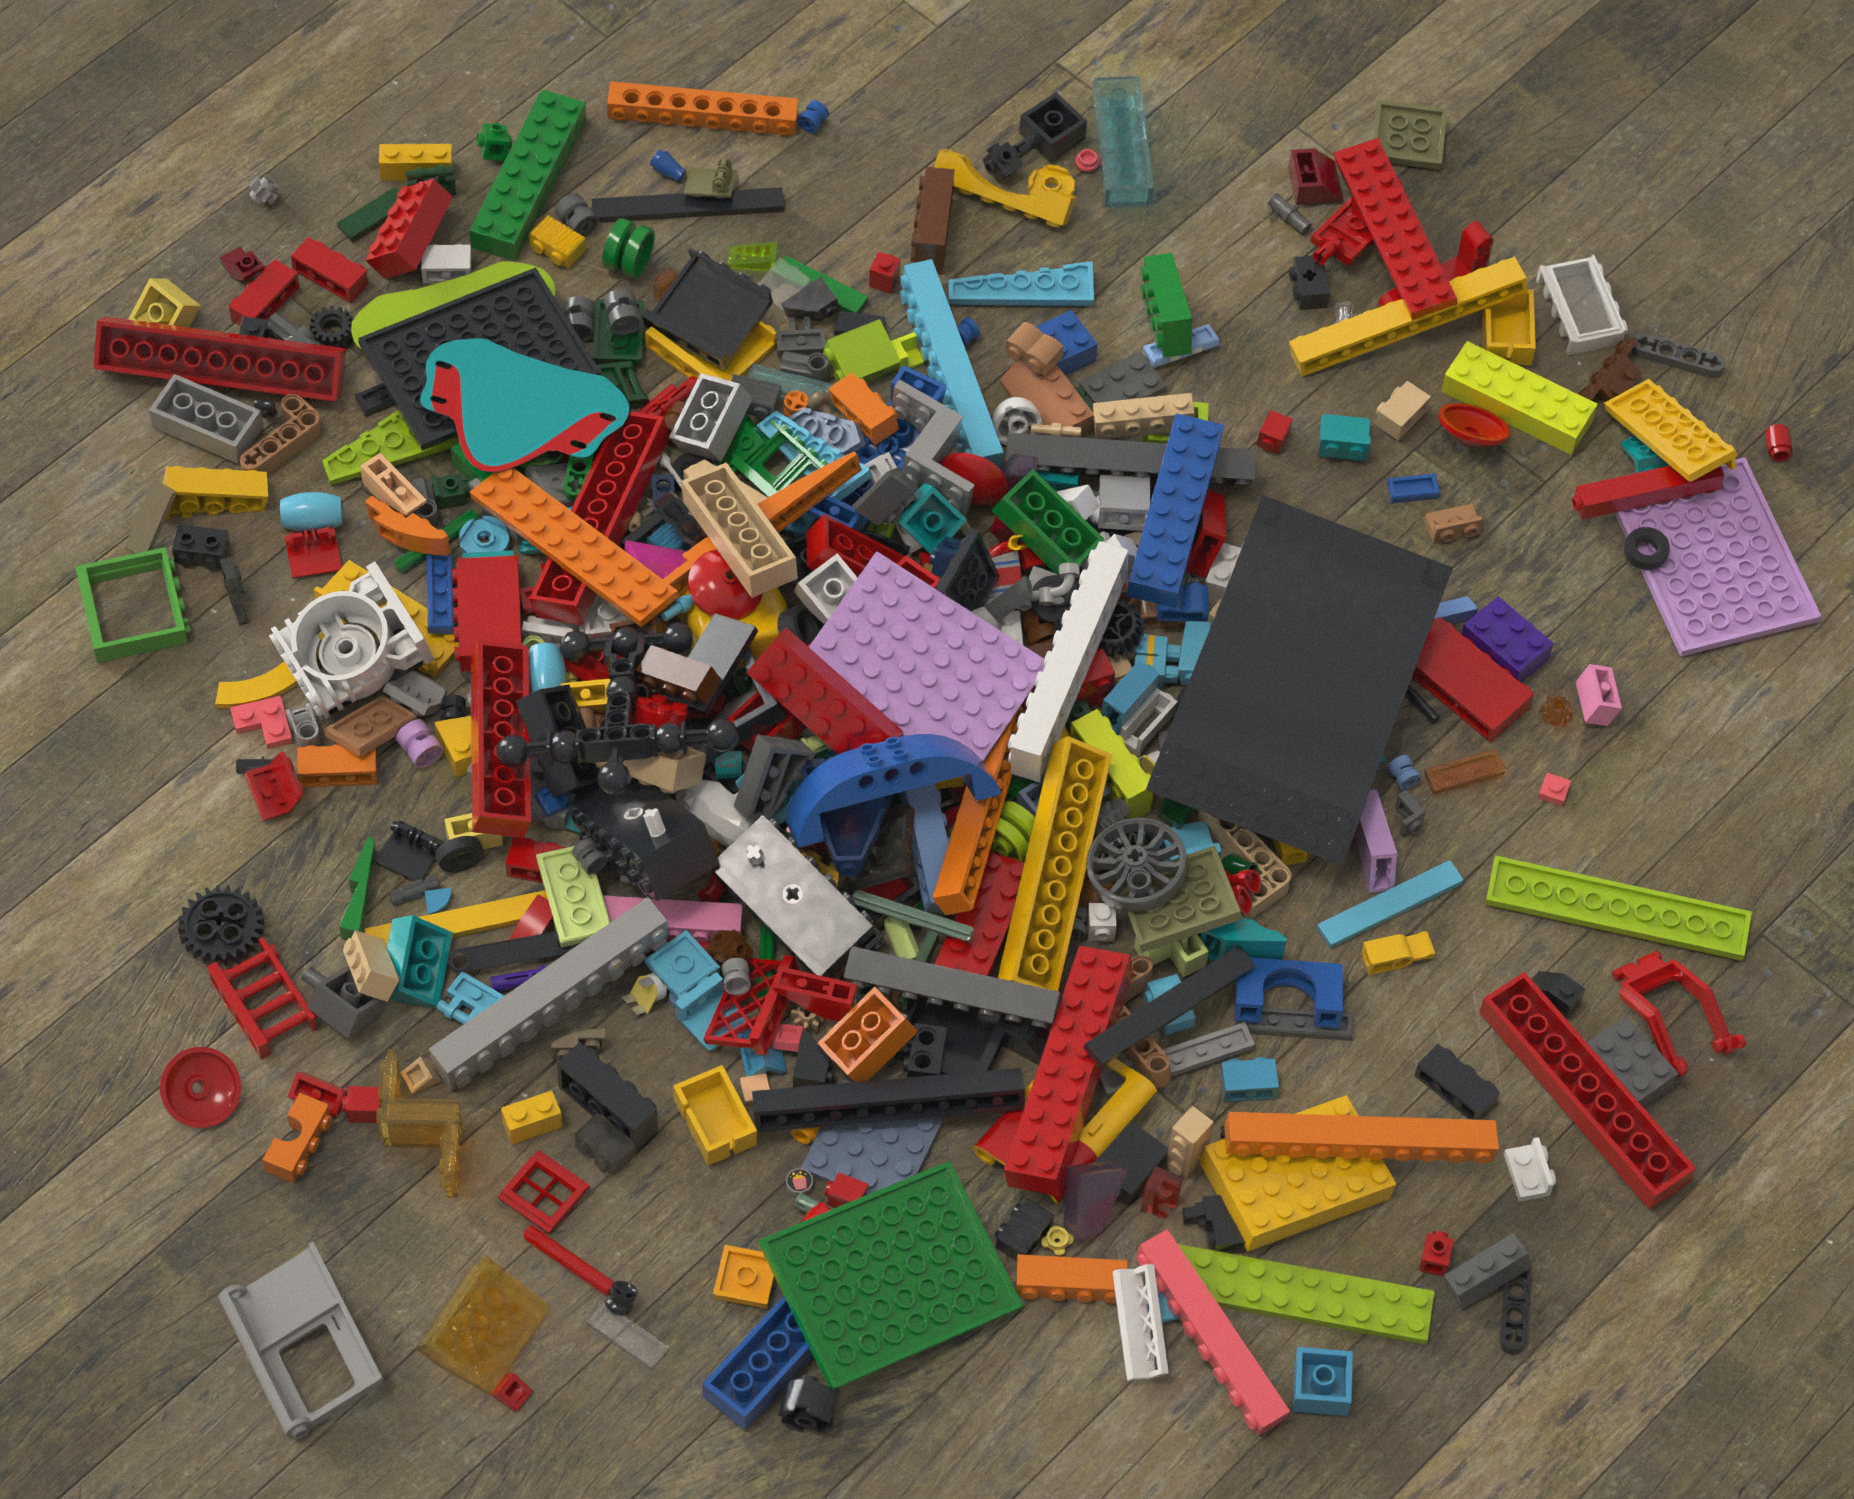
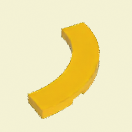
M322 631L318 634L322 641L325 637ZM319 649L317 653V662L320 660ZM284 661L273 670L252 679L237 682H219L215 705L216 708L230 709V707L281 696L296 687L298 682Z

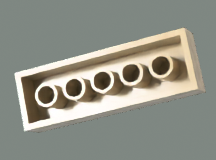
M727 463L681 481L684 504L752 598L798 579L796 557Z

